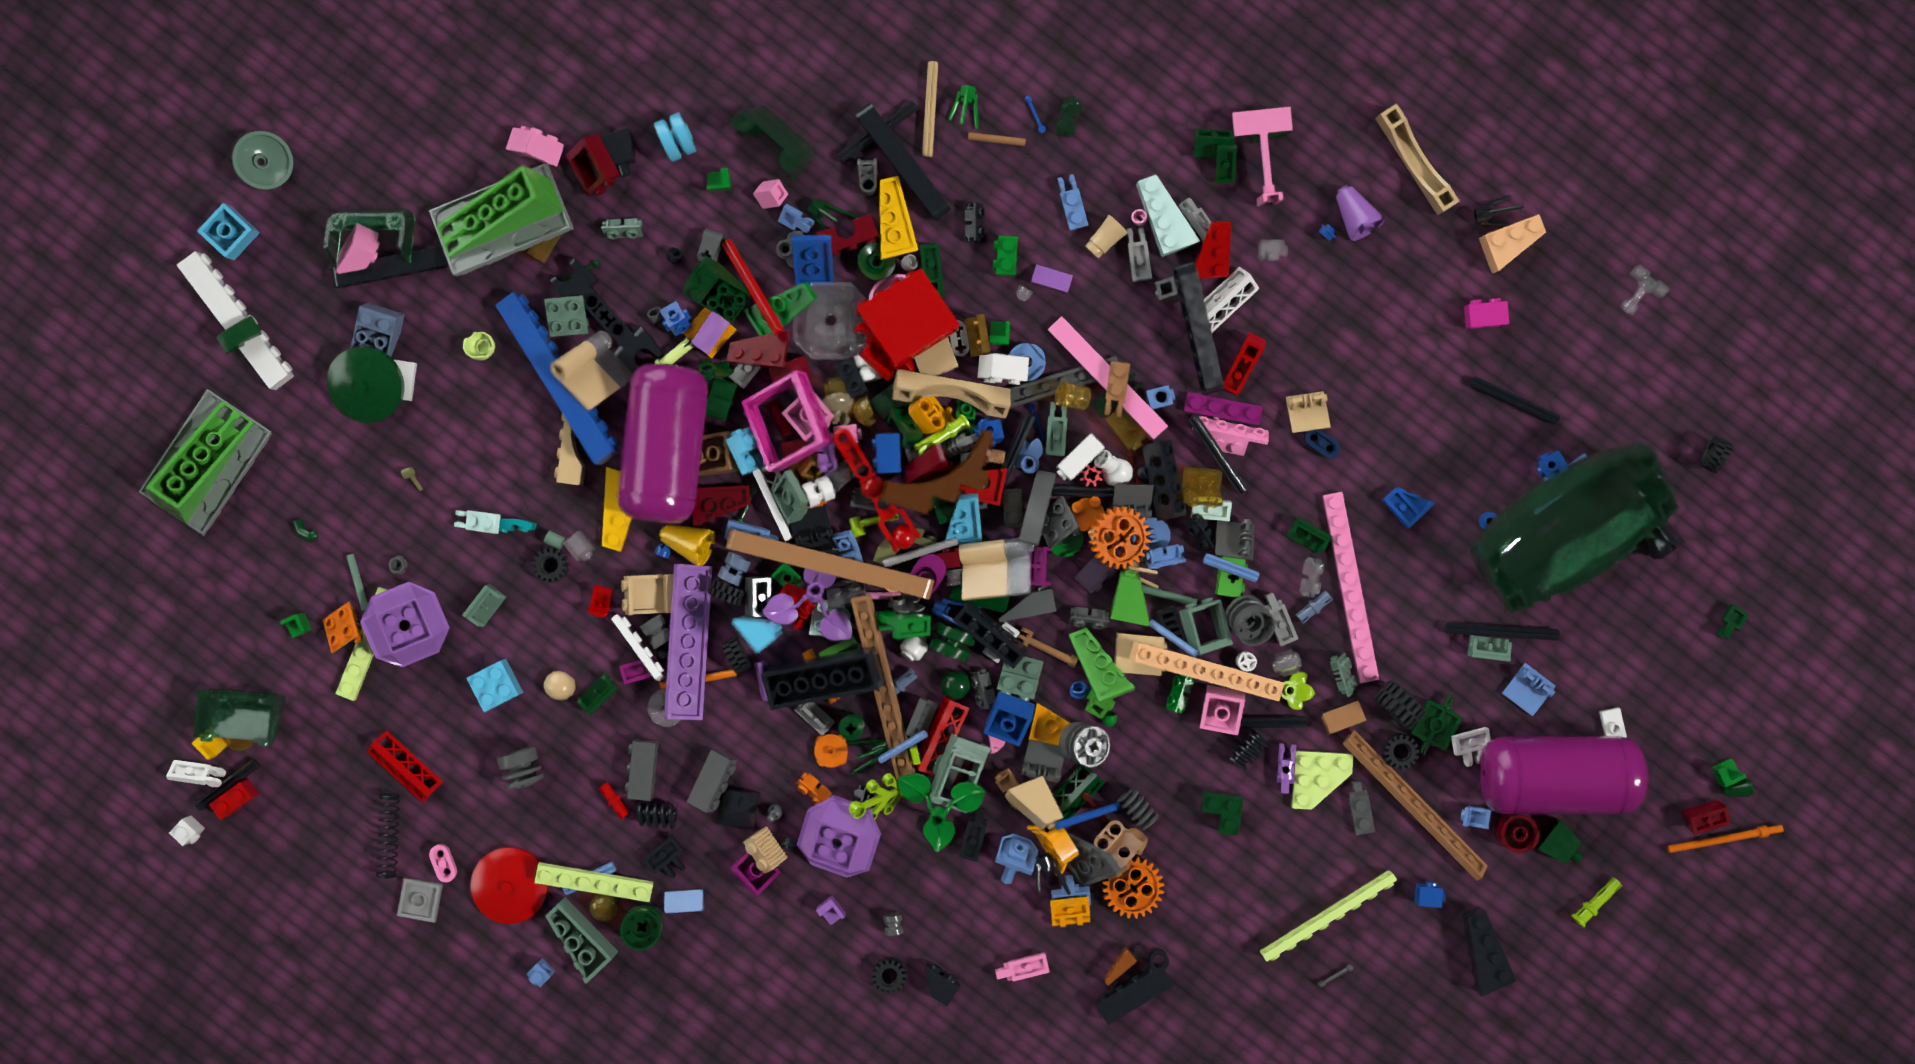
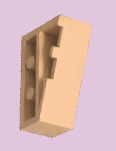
M1540 215L1517 222L1479 238L1492 274L1502 269L1546 233Z

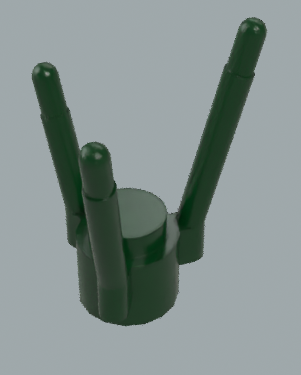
M814 199L808 207V211L812 214L810 217L823 230L828 228L819 217L823 218L826 216L834 222L838 221L827 212V208L852 219H857V216L830 205L824 200Z
M878 737L869 740L846 742L847 745L874 743V745H871V751L857 755L855 759L858 760L872 754L876 757L851 772L852 775L878 761V756L889 751L885 739L880 740Z

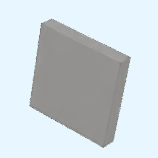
M408 877L403 878L397 916L435 923L443 884Z

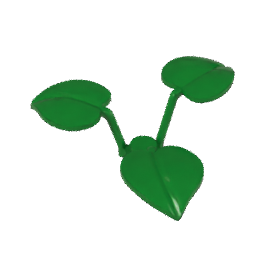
M912 773L901 776L897 780L899 790L908 801L918 804L923 801L924 797L926 798L929 807L928 811L931 815L930 819L924 824L923 833L936 852L946 847L954 837L955 826L953 822L945 820L952 806L956 803L959 810L973 812L979 808L986 794L980 786L970 782H962L952 788L951 796L954 800L951 801L946 809L942 807L932 808L930 798L927 795L931 790V783L926 776Z

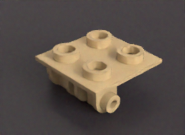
M1324 391L1286 397L1292 433L1331 428L1326 405L1327 394H1324Z

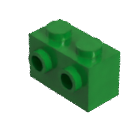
M999 235L998 241L994 240V252H997V260H993L992 271H996V277L1015 278L1018 237Z

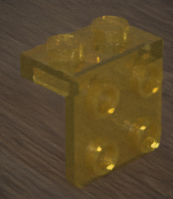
M1183 467L1181 486L1184 503L1190 506L1206 505L1211 508L1222 506L1223 499L1220 492L1222 470Z

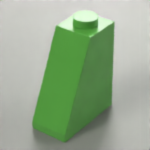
M1132 569L1120 570L1111 608V619L1149 626V615L1140 574Z

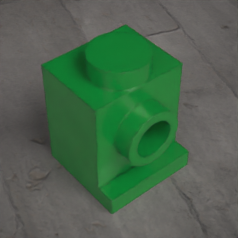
M783 563L771 575L782 586L787 582L784 579L787 574L791 576V581L788 583L798 587L802 584L799 581L802 576L787 563Z

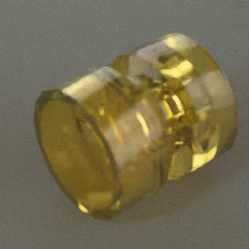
M1062 381L1058 385L1055 393V402L1058 406L1071 407L1079 411H1084L1088 407L1091 398L1090 388Z

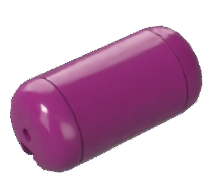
M646 364L637 368L630 381L631 388L629 390L617 497L618 506L622 513L633 519L681 523L689 518L695 508L708 395L707 382L704 376L694 369L666 364Z
M1499 737L1486 743L1480 755L1481 781L1479 784L1483 800L1491 810L1500 814H1625L1634 812L1641 806L1648 789V769L1645 756L1641 748L1627 737Z

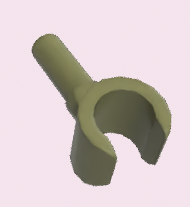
M412 467L401 470L404 479L410 478L419 491L423 490L415 477V471Z

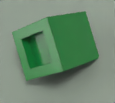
M728 168L720 169V172L707 173L708 185L706 188L709 193L732 191L731 175Z
M1010 321L990 323L989 345H1009Z
M305 613L295 614L280 621L281 625H287L292 638L312 630Z
M1731 758L1711 767L1718 784L1724 787H1729L1747 778L1744 773L1739 772L1734 760Z

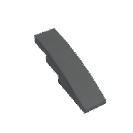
M1037 470L1019 542L1039 545L1056 473Z

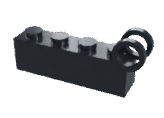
M1154 948L1149 952L1148 961L1150 964L1146 967L1145 971L1134 973L1127 982H1120L1113 987L1112 991L1108 993L1103 992L1097 996L1095 1004L1107 1025H1110L1174 986L1165 971L1169 965V959L1163 949ZM1157 955L1164 957L1163 962L1160 964L1153 963V959Z

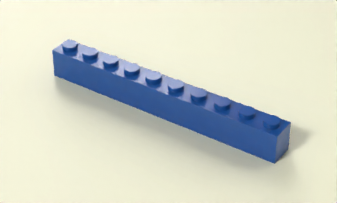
M512 292L495 306L593 463L603 465L620 452L616 439L610 436L607 431V425L599 419L597 409L594 407L588 411L554 376L550 366L551 363L561 357L557 352L558 347L547 336L549 333L546 328L540 325L538 315L528 305V299L523 294Z

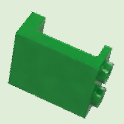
M894 610L876 611L880 631L893 630V638L930 636L931 616L912 612L903 614Z

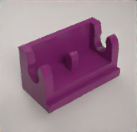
M1028 547L1027 585L1051 586V582H1046L1047 551H1052L1049 547Z

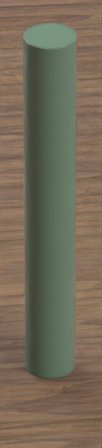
M350 554L346 557L360 607L364 611L368 606L355 556Z
M1142 585L1143 592L1146 594L1184 604L1197 603L1198 600Z

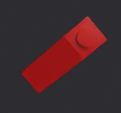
M1248 332L1223 381L1225 390L1238 396L1265 348V339Z

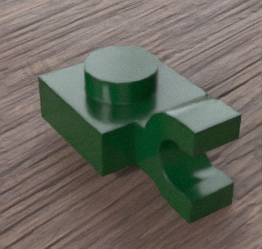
M1730 604L1721 618V621L1725 624L1718 630L1716 635L1722 639H1729L1733 630H1741L1749 614L1736 605Z

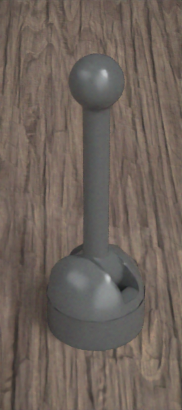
M772 804L768 808L767 819L769 822L778 820L782 816V807L778 804Z

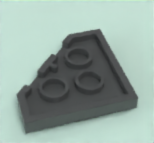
M1067 832L1079 852V855L1068 862L1067 866L1081 887L1115 876L1122 871L1110 853Z

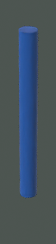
M1116 802L1055 823V827L1059 830L1121 809V804Z

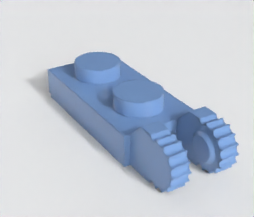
M1069 175V182L1072 187L1070 191H1065L1062 177L1057 178L1069 231L1087 227L1088 221L1074 175Z

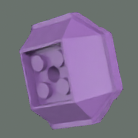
M410 581L372 596L360 621L375 658L400 667H405L439 653L450 628L435 592ZM408 620L411 625L410 629L402 630L400 628V621Z
M833 795L807 810L797 846L811 865L848 878L870 870L881 832L870 808L866 809L865 814L861 818L855 819L849 813V805L852 801ZM834 839H839L842 843H837Z

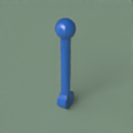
M1026 96L1024 100L1028 103L1037 122L1038 132L1044 133L1046 128L1041 124L1031 102L1032 97Z

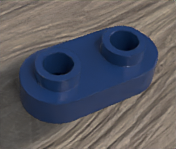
M1322 430L1305 432V443L1322 456L1333 458L1339 454L1340 444L1338 441ZM1312 434L1316 435V441L1310 439ZM1328 445L1332 446L1331 452H1328L1326 450V447Z

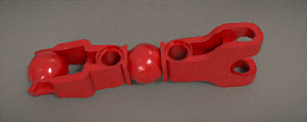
M844 428L838 429L834 434V441L856 477L861 479L859 482L862 494L870 499L871 502H874V506L881 518L878 521V525L889 541L892 550L897 553L898 548H910L914 544L915 538H920V533L914 527L904 509L897 508L890 502L886 509L878 507L884 481L881 477L872 473L870 464L850 431ZM841 433L847 434L848 440L846 443L839 442L838 436ZM865 465L868 467V474L866 476L858 474L857 469L859 466ZM900 513L907 525L897 526L890 535L884 522L888 519H893L894 515Z

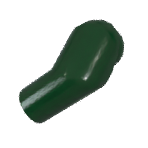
M302 519L293 521L297 536L308 543L318 539L317 531L307 530Z

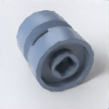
M729 551L724 560L726 565L721 566L717 576L733 585L740 586L744 579L743 572H747L751 562ZM730 567L738 570L737 574L729 571Z

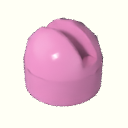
M1137 209L1132 213V221L1135 225L1143 226L1147 222L1148 217L1144 210ZM1139 216L1142 221H1139L1136 217Z

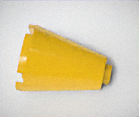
M667 524L661 528L659 533L661 542L697 566H703L712 552L709 549L710 545L715 543V532L710 529Z

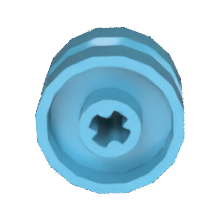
M679 112L670 115L669 121L672 129H670L664 119L654 123L662 145L672 163L681 159L682 155L678 146H681L686 155L697 152L692 134Z

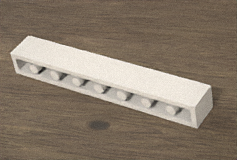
M195 251L177 264V266L223 328L226 330L239 321L252 316L248 315L245 311L246 306L244 303L235 298L233 295L235 292L231 286L223 282L222 274L211 266V259L205 253L202 254ZM261 330V335L245 342V346L239 349L268 388L277 390L294 377L291 372L292 367L286 361L283 362L280 358V351L275 346H271L268 342V335Z

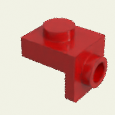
M595 585L592 592L591 605L587 613L595 617L605 618L611 609L614 589Z

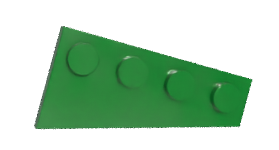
M806 282L767 299L784 327L816 301L818 297L809 283ZM756 304L743 309L759 336L773 333Z

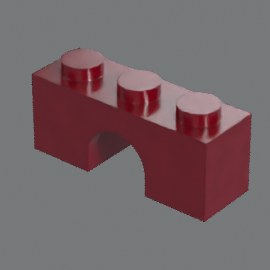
M871 214L853 220L855 233L848 239L839 237L835 227L816 234L831 235L833 257L840 255V250L847 249V251L857 249V244L865 242V245L874 243L879 235Z

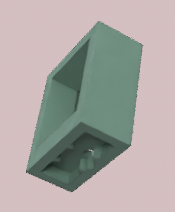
M1213 597L1201 600L1202 604L1199 605L1197 603L1185 605L1186 609L1179 611L1187 642L1198 651L1197 655L1233 644L1221 600H1213ZM1209 608L1218 639L1200 644L1192 613Z

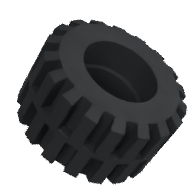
M1389 680L1374 696L1378 706L1407 730H1411L1426 714L1424 707L1408 691L1394 681Z

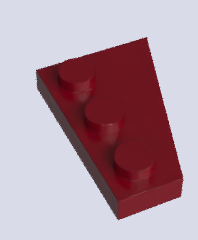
M750 486L697 488L695 508L693 510V526L695 527L751 505Z

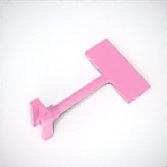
M1282 107L1232 113L1234 137L1260 135L1265 186H1263V194L1257 198V206H1262L1266 202H1272L1273 205L1278 204L1283 200V193L1275 192V187L1272 185L1268 133L1293 130L1291 108Z

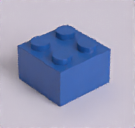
M876 434V439H872L873 450L877 452V458H873L874 470H877L878 474L901 473L900 434Z
M999 691L987 717L984 734L1020 746L1033 718L1035 704Z

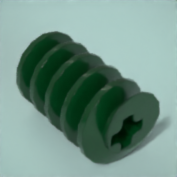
M849 713L843 717L838 730L844 739L849 741L857 740L863 733L865 723L860 715ZM850 723H852L853 727H855L854 730H851V727H848Z

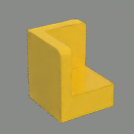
M213 728L205 730L192 742L193 746L207 760L215 758L228 746V743Z

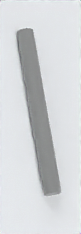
M954 537L884 559L883 564L884 567L898 564L958 545V541Z

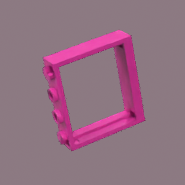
M796 370L741 402L745 411L743 413L748 418L750 430L755 436L756 446L762 454L763 464L766 465L768 472H780L834 442L806 372ZM795 385L816 441L779 461L758 406Z

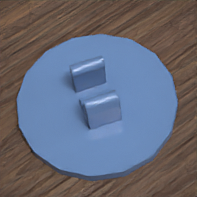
M1156 517L1148 518L1143 524L1149 525L1145 530L1151 532V534L1146 536V539L1151 540V542L1146 543L1145 546L1149 550L1162 548L1164 551L1170 542L1168 525L1163 520L1157 521ZM1133 534V542H1135L1136 536Z

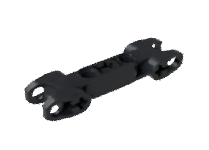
M573 256L567 259L574 270V276L570 281L562 282L553 274L548 277L561 297L583 295L584 307L619 343L612 352L623 364L633 371L641 367L638 362V355L641 351L650 350L659 358L663 355L655 339L642 325H639L632 331L593 289L600 280L589 268L582 265ZM592 297H596L597 304L591 307L589 300ZM604 312L608 313L607 316L611 320H613L612 323L609 320L604 319ZM618 325L623 327V332L620 335L615 333V328Z

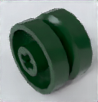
M938 622L935 632L945 637V639L933 637L929 648L949 658L968 662L971 652L961 645L974 646L976 639L967 631Z

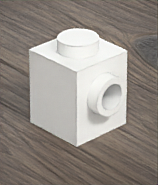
M188 816L181 819L169 834L184 846L189 843L194 844L200 838L199 834L205 828L193 816Z

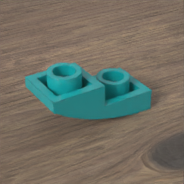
M500 519L499 531L504 533L514 531L517 525L518 530L528 533L529 530H535L537 523L523 519Z

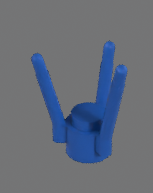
M943 598L942 601L937 600L932 614L964 630L949 616L951 607L948 605L964 606L966 603Z

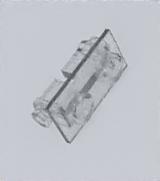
M1307 558L1304 561L1303 574L1309 575V579L1302 578L1300 591H1302V596H1309V593H1311L1310 597H1317V594L1320 593L1321 583H1319V577L1323 574L1324 564H1322L1321 559H1316V562H1314V558Z

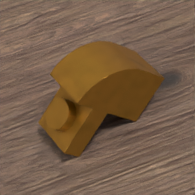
M814 454L796 462L789 468L797 478L799 485L804 484L807 478L815 481L822 474L817 467V457Z

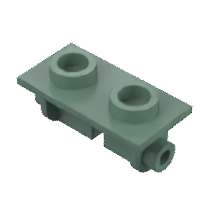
M638 218L624 219V225H621V219H607L603 221V227H601L605 239H634L643 237L641 230L642 220H638Z

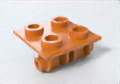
M347 602L323 619L331 653L336 652L351 640H354L355 643L362 641L363 634L361 629H359L361 626L357 618V611L351 606L350 602Z

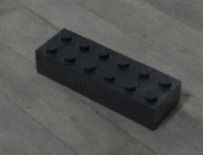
M875 646L769 666L760 674L771 710L879 690L885 682Z

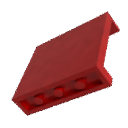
M922 269L910 271L906 278L901 281L898 279L892 282L888 289L877 291L873 298L861 301L856 308V315H860L890 359V365L893 370H896L959 330L960 326Z

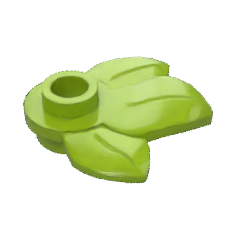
M1305 672L1294 673L1289 681L1283 682L1284 686L1281 697L1287 700L1288 706L1294 710H1302L1303 701L1310 700L1315 695L1314 689L1306 684L1308 674ZM1290 687L1291 691L1288 694L1287 689Z

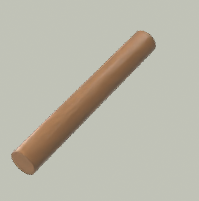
M973 132L968 134V140L1017 146H1025L1026 142L1025 138Z

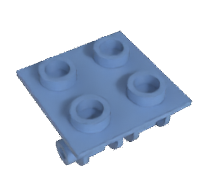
M1524 663L1502 694L1533 716L1546 698L1554 695L1555 691L1553 689L1555 685Z

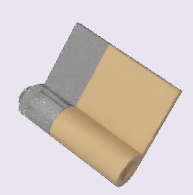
M604 331L597 332L551 363L550 366L554 376L588 411L628 384L633 375L610 351L612 345L611 336Z
M1020 538L960 544L959 556L963 564L962 600L1031 594V552L1034 551V545L1019 542Z

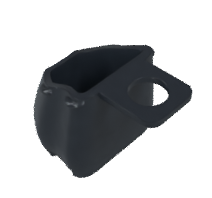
M1678 505L1673 506L1655 520L1649 530L1645 544L1653 559L1665 558L1686 542L1665 519Z

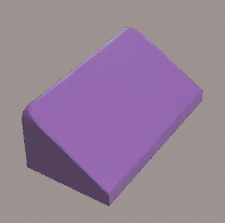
M1036 264L1031 283L1068 294L1073 275Z
M712 311L691 343L709 355L730 323Z
M766 660L754 663L763 701H768L760 675L769 667Z

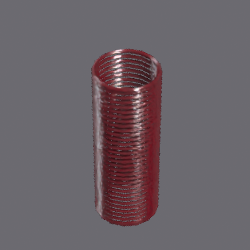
M779 398L767 402V408L782 438L795 433L792 425L782 414L784 408Z

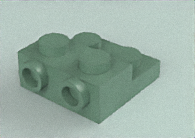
M791 470L785 471L771 493L789 524L800 521L808 511L806 505L809 501Z
M1024 656L1014 669L1003 662L997 689L1008 695H1011V693L1019 695L1018 698L1024 701H1029L1030 698L1034 699L1044 661Z

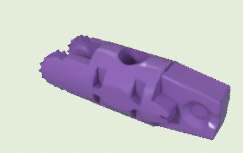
M1279 743L1277 782L1281 783V793L1288 794L1289 784H1294L1297 745L1292 744L1290 748L1291 758H1283L1285 746ZM1287 766L1290 770L1284 771L1283 767Z

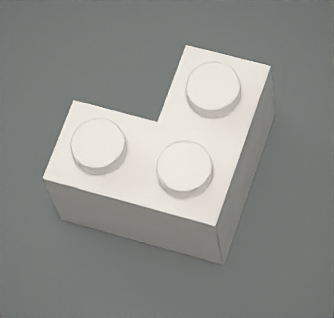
M1002 354L980 355L977 378L984 379V383H1002V380H1009L1008 384L1020 385V382L1027 381L1029 358Z

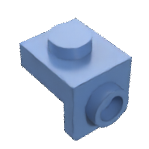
M1474 806L1465 807V810L1461 812L1463 826L1490 829L1492 810Z

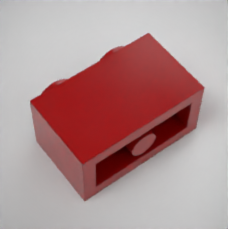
M247 779L239 782L209 805L218 818L222 820L231 816L260 794L251 781Z

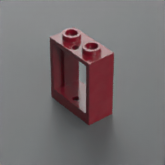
M599 134L582 138L565 155L587 196L594 194L595 196L602 195L606 192L605 189L615 183L614 180L620 175ZM588 154L600 175L598 180L586 159Z

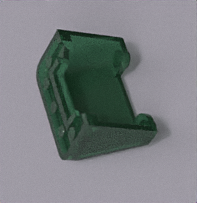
M759 105L742 111L730 122L734 131L742 138L747 134L757 137L763 130L783 147L784 150L778 160L779 165L786 171L785 175L793 182L814 158V151L811 145L765 106Z
M218 688L197 690L193 737H198L200 741L211 742L213 738L218 737L254 740V742L258 743V746L269 747L270 744L275 743L286 695Z

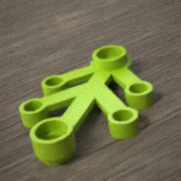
M891 773L885 774L882 782L886 786H893L896 789L889 791L879 786L875 780H870L866 784V789L870 793H876L879 796L862 803L853 801L849 805V813L853 818H861L867 808L876 805L874 809L870 808L875 820L880 811L885 815L890 814L902 797L905 798L899 790L897 780Z

